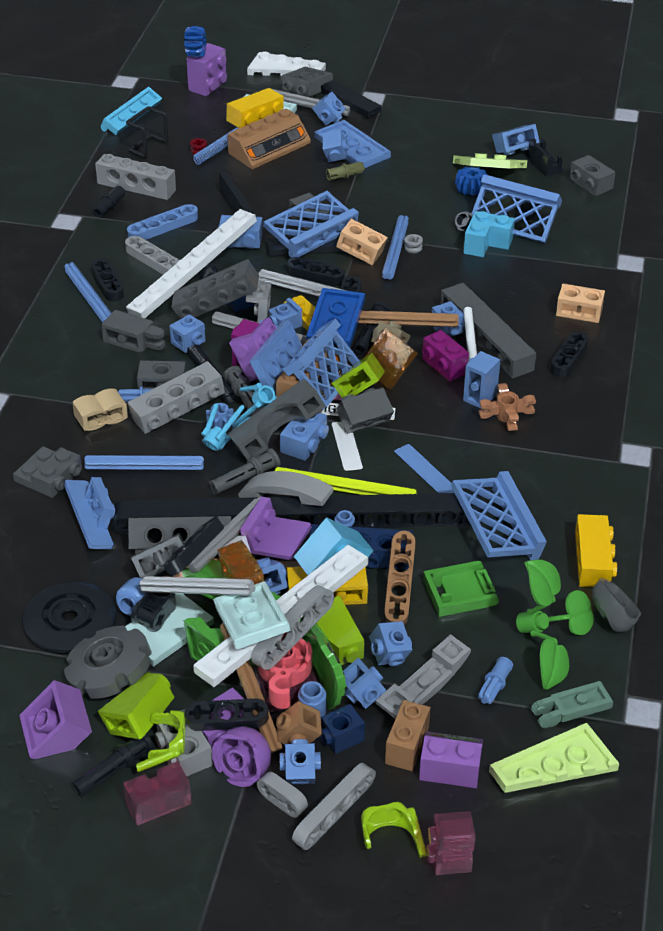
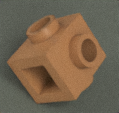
M296 702L277 717V739L283 744H291L292 740L297 739L308 740L309 744L322 735L320 711L302 702Z

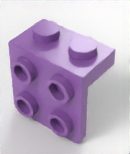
M265 318L251 334L233 338L229 342L249 381L258 380L250 363L251 358L276 329L270 318Z

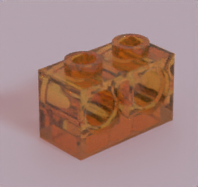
M242 540L217 549L222 573L226 579H251L254 581V585L265 582L262 569Z

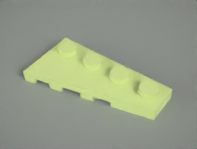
M585 723L491 764L489 772L504 793L618 771L619 762L591 727Z

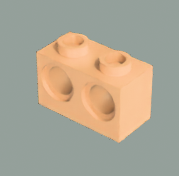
M351 219L341 231L336 247L373 265L381 255L388 237Z
M562 284L558 297L556 316L599 323L605 291Z

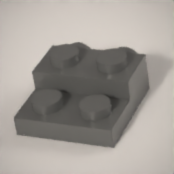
M305 66L282 75V89L292 94L313 97L314 94L321 92V86L333 80V73Z
M42 446L13 473V478L15 482L53 498L65 488V480H72L75 476L79 475L82 470L81 457L62 447L55 452Z

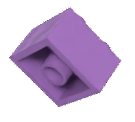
M206 43L204 56L198 58L187 57L188 90L204 96L209 95L226 82L227 79L225 48Z

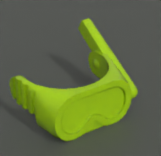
M171 710L170 714L167 712L151 714L150 721L152 723L170 725L178 730V734L169 743V749L151 750L148 753V759L137 764L138 772L184 754L185 712Z
M393 802L381 806H372L363 811L361 821L364 843L367 849H371L369 836L373 831L384 826H399L411 833L419 857L427 855L414 808H406L400 802Z

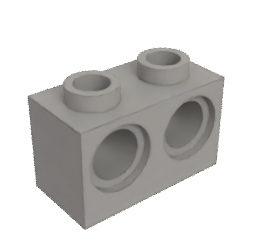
M186 719L184 754L168 760V765L172 770H177L181 779L213 766L211 746L202 731H194L187 726ZM157 724V733H154V738L159 749H169V743L178 734L176 728L167 724Z

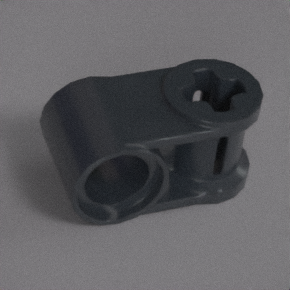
M147 592L133 607L131 620L135 623L142 622L150 626V629L153 631H159L166 619L176 609L175 593Z

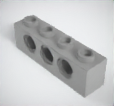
M104 154L95 163L97 184L110 187L119 185L127 191L168 200L176 191L175 170L151 165L147 162H138L129 158L116 157L112 154Z
M207 361L129 401L128 406L131 417L146 434L225 393L222 376Z

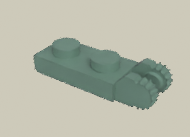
M598 681L552 694L551 697L533 703L531 710L537 716L543 714L539 718L538 723L542 728L556 726L560 721L566 722L611 709L613 700L603 684Z

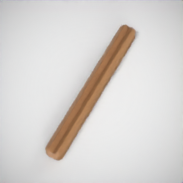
M362 311L358 324H379L380 321L388 324L389 321H392L399 325L457 327L459 315L447 313Z
M222 623L220 628L226 640L230 635L224 623ZM248 660L236 669L247 699L257 698L265 702ZM253 710L254 717L258 716L259 710ZM268 710L269 719L259 730L268 741L271 753L282 749V744L277 739V731Z

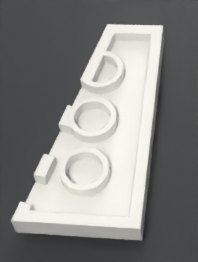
M259 52L247 68V75H254V72H262L264 76H270V73H280V76L305 66L325 71L326 63L319 62L318 60H305L300 57H286L282 54L274 55L268 52Z

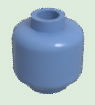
M135 577L129 579L117 591L116 603L120 610L131 616L135 604L147 593L143 592L141 585H139L140 580H143L142 578Z

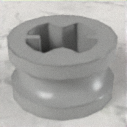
M410 234L405 237V251L418 253L422 250L423 238L421 236Z

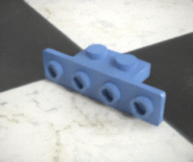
M91 477L90 483L82 480H65L66 492L88 547L90 549H112L114 544L107 528L110 520L115 515V507L110 501L108 490L105 488L101 477Z

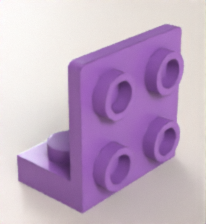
M261 497L242 525L240 533L241 536L246 535L251 554L292 560L311 530V523L275 517V510L272 507L271 499Z

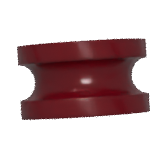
M202 138L191 140V153L195 155L206 148L207 141Z

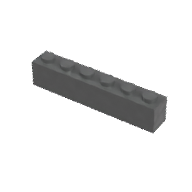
M464 283L441 290V304L451 301L462 312L465 307L472 308L476 343L487 354L500 359V367L512 379L534 371L536 360L534 349L528 346L508 324L499 318L473 290L469 289Z

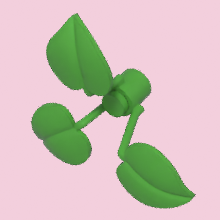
M530 560L524 562L529 574L531 593L538 606L527 609V612L519 613L516 624L521 633H531L532 637L545 639L540 648L541 678L543 690L550 689L565 679L569 671V657L565 647L557 645L558 641L556 638L541 632L548 627L551 621L569 619L571 633L584 635L592 628L594 615L589 598L580 590H575L568 594L565 604L568 614L548 617L547 614L540 611L555 602L554 595L559 593L561 581L554 565L544 560Z

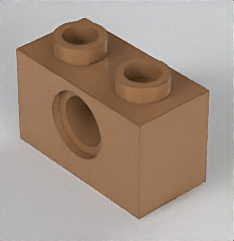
M403 700L386 742L385 764L413 771L424 742L425 734L429 730L430 707Z

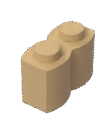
M105 389L95 395L81 396L73 401L74 416L85 431L96 430L105 424H116L128 417L127 404L116 389Z

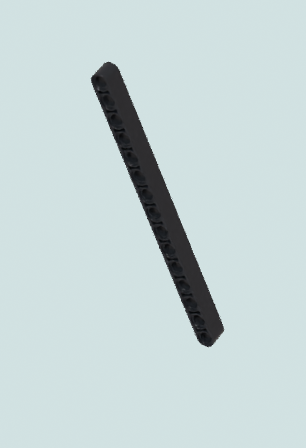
M455 493L330 496L323 506L301 504L299 496L267 497L271 499L272 507L275 510V517L309 522L320 525L325 518L335 521V517L340 511L347 510L355 517V523L352 527L471 526ZM478 494L476 498L482 500V497ZM258 497L123 500L117 502L114 506L113 528L116 532L129 534L128 518L232 516L233 520ZM471 504L472 509L480 513L484 511L483 509ZM153 528L149 533L162 532L157 528ZM178 528L174 533L187 531L184 528Z

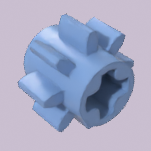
M217 403L219 406L212 429L215 426L222 429L234 414L233 408L229 409L226 404ZM213 406L211 407V410H206L207 422L213 409Z

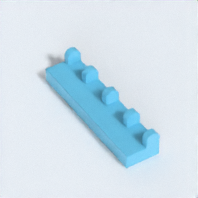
M147 87L105 117L101 124L102 131L106 132L109 129L113 134H119L129 126L126 124L128 119L148 106L154 108L160 104L162 98L150 87ZM145 112L144 114H142L141 116H139L138 118H136L134 121H132V123H134V122H135L136 120H138L140 117H142L143 115H145L147 112Z

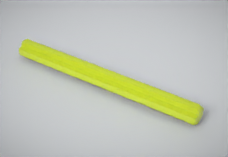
M276 467L275 471H288L311 476L333 487L334 491L358 495L417 494L416 490L412 488L283 467Z

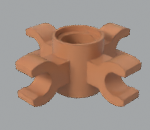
M506 383L497 384V401L491 402L488 399L479 401L481 410H479L480 418L486 419L496 415L498 420L506 422L508 431L518 430L516 421H519V416L517 413H535L533 405H530L536 404L534 395H527L519 399L517 394L508 391Z

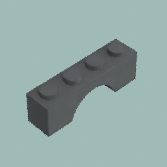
M302 379L228 433V436L238 451L248 461L249 458L258 457L268 449L271 435L280 426L292 420H308L326 406L316 389L305 379Z

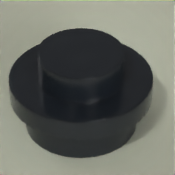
M460 212L456 216L455 224L458 230L466 232L473 217L470 212Z

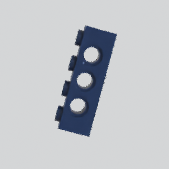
M311 524L310 536L320 525ZM349 527L358 531L374 550L368 557V565L366 566L368 568L389 569L393 536L399 531H408L413 534L411 530ZM406 540L401 542L400 554H405ZM398 562L394 565V568L397 570H408L409 566L405 562Z

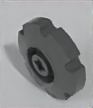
M126 626L108 627L97 631L96 635L92 638L83 639L72 649L66 659L69 666L64 669V673L70 686L80 689L81 694L88 693L90 698L109 697L120 693L122 687L135 684L145 674L150 665L147 657L152 654L145 635L140 630L134 628L128 631Z

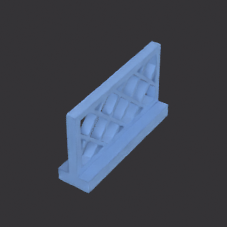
M483 174L482 186L472 215H474L475 211L480 212L484 209L490 214L487 207L497 202L502 210L494 215L505 214L508 216L506 212L517 207L521 215L515 218L514 223L523 219L527 227L520 231L514 229L513 235L545 244L557 209L560 208L562 203L560 194ZM485 191L494 193L496 197L486 204L483 200ZM506 197L513 198L515 203L504 209L500 201ZM525 202L531 203L534 208L523 214L519 205ZM544 207L552 208L550 215L542 219L538 210ZM536 212L540 220L529 226L525 217ZM542 224L545 230L542 237L534 235L531 229Z
M325 191L264 221L263 226L289 249L288 255L291 258L300 257L339 237L341 231L351 219L358 222L359 212L354 208L349 210L328 191ZM327 199L331 203V205L321 204L319 202ZM312 208L316 209V212H307L304 209ZM318 209L328 210L330 214L318 213ZM332 211L341 212L342 214L332 215ZM298 216L300 220L288 219V217ZM302 218H314V222L302 221ZM317 219L328 220L324 223H316ZM274 224H283V225H284V228H277V227H274L273 225H274ZM287 225L299 226L298 230L286 229ZM301 227L312 228L308 231H301ZM285 235H292V236H296V237L290 239V241H289V240L285 237Z
M336 318L320 327L283 368L287 376L294 373L300 381L305 379L315 388L326 407L338 394L335 387L330 386L329 379H332L334 382L340 377L338 368L342 370L343 374L352 367L347 365L346 358H348L352 365L359 361L337 332L340 324ZM333 340L337 344L338 348L334 347ZM324 350L328 351L329 358L325 357ZM335 354L339 355L340 362L336 361ZM315 361L319 362L320 369L316 368ZM326 364L330 365L331 373L327 372ZM303 371L310 372L311 380L306 376V374ZM317 375L321 376L322 383L318 382ZM319 389L324 390L325 399L320 394Z
M508 471L499 472L497 478L453 480L451 487L487 557L527 554L530 560H538L547 541ZM483 487H493L494 494L483 489ZM467 488L475 493L472 496L464 492L462 489ZM479 494L482 497L490 500V502L487 504L486 502L476 497ZM496 503L500 505L504 512L493 507L492 504ZM471 504L483 509L484 511L480 513L472 509ZM489 512L500 519L497 522L485 514ZM504 520L510 523L513 529L501 524V522ZM480 522H483L493 528L492 531H489L481 527ZM498 530L508 535L509 538L506 540L495 534V531ZM514 538L521 542L522 546H518L510 541ZM492 540L503 547L492 548L489 541Z

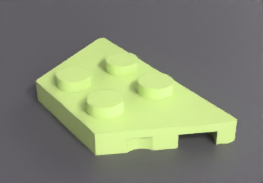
M475 153V157L453 156L454 164L497 168H527V160L506 159V155L495 154L494 158H487V154Z

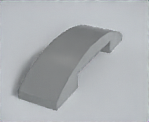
M271 471L251 478L238 495L239 498L263 497L265 493L299 496L301 504L323 506L334 489L329 484L308 475L288 471Z
M450 634L432 650V658L400 686L393 684L376 700V704L395 719L403 700L423 705L452 678L471 653V649Z

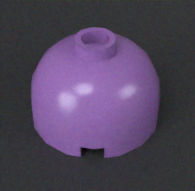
M244 726L234 727L221 735L218 741L214 743L212 759L219 773L223 771L225 775L230 777L227 779L229 783L239 787H246L255 783L267 771L271 761V749L268 741L256 729Z

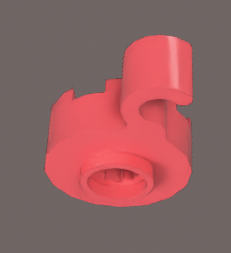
M287 632L283 634L281 642L284 640ZM301 638L271 669L265 670L257 666L259 675L264 681L269 683V700L274 707L280 709L289 708L291 687L303 682L310 675L312 669V648L309 641L307 643Z

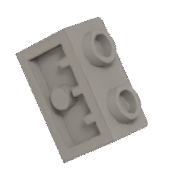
M258 280L257 291L246 295V302L255 303L254 315L258 316L257 323L260 322V319L264 320L268 317V310L270 309L271 284L262 280Z

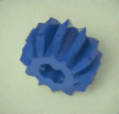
M199 26L187 27L184 33V45L187 56L192 58L204 56L207 45L204 28Z
M472 166L471 168L464 167L458 170L455 178L458 192L464 193V195L478 196L482 186L483 174L487 175L486 171L480 170V167L473 168Z

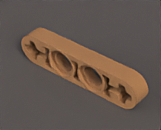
M399 531L392 539L385 603L386 623L403 621L405 625L408 621L415 554V537L408 531ZM402 540L407 541L405 554H400ZM398 562H405L409 568L405 572H398L395 570L394 565ZM401 585L405 587L406 593L402 596H396L391 590L394 586ZM395 603L400 604L399 619L393 618Z

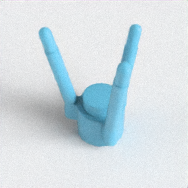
M261 383L241 387V392L255 391L252 395L254 404L234 422L232 427H236L259 407L263 408L275 400L277 397L274 390L270 386H262Z
M217 403L214 404L207 425L201 433L204 436L202 442L208 448L214 451L222 450L224 445L230 440L226 432L243 411L244 405L237 409L222 429L217 426L212 429L211 426L219 406ZM247 417V418H246L245 420H243L239 425H241L243 422H245V421H246L247 419H249L250 417Z

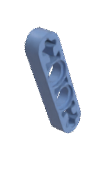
M187 204L131 224L127 227L128 237L139 236L147 240L190 224L198 219V208L195 205Z

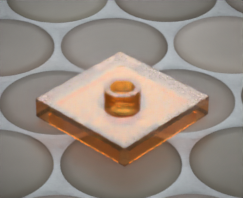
M385 328L366 356L373 353L385 371L379 381L392 390L417 355V352Z

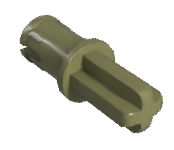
M363 162L348 165L343 163L339 167L326 169V173H329L326 174L328 181L344 177L348 179L349 176L363 173L365 168Z

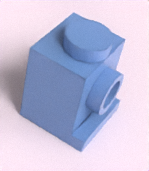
M288 298L286 303L269 309L267 318H270L273 324L277 326L282 321L289 319L293 328L296 329L302 326V308L291 298Z

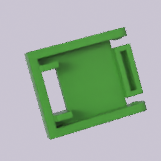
M481 561L424 571L423 581L439 617L492 607L498 604L499 598L495 594L496 590L486 569H483L484 566ZM442 586L444 594L440 598L436 587Z

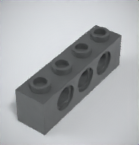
M248 259L174 291L171 307L180 319L189 314L197 317L257 291L259 274Z
M217 516L224 526L232 520V516ZM213 517L128 518L129 549H135L136 554L157 544L151 542L148 536L153 528H157L162 532V539L159 542L174 536L176 529L184 528L188 533V537L184 541L185 543L204 523Z

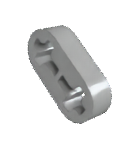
M267 772L257 781L260 793L291 817H298L308 807L305 796L277 774Z

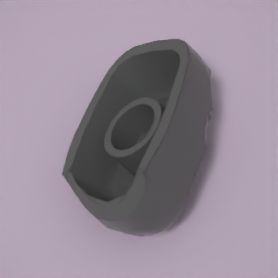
M600 578L593 587L592 599L599 614L609 621L611 628L616 632H627L641 615L640 610L620 587L607 579Z

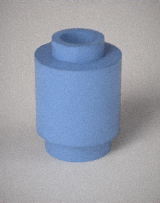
M315 681L304 683L298 692V701L319 710L321 717L326 715L325 689L320 683Z

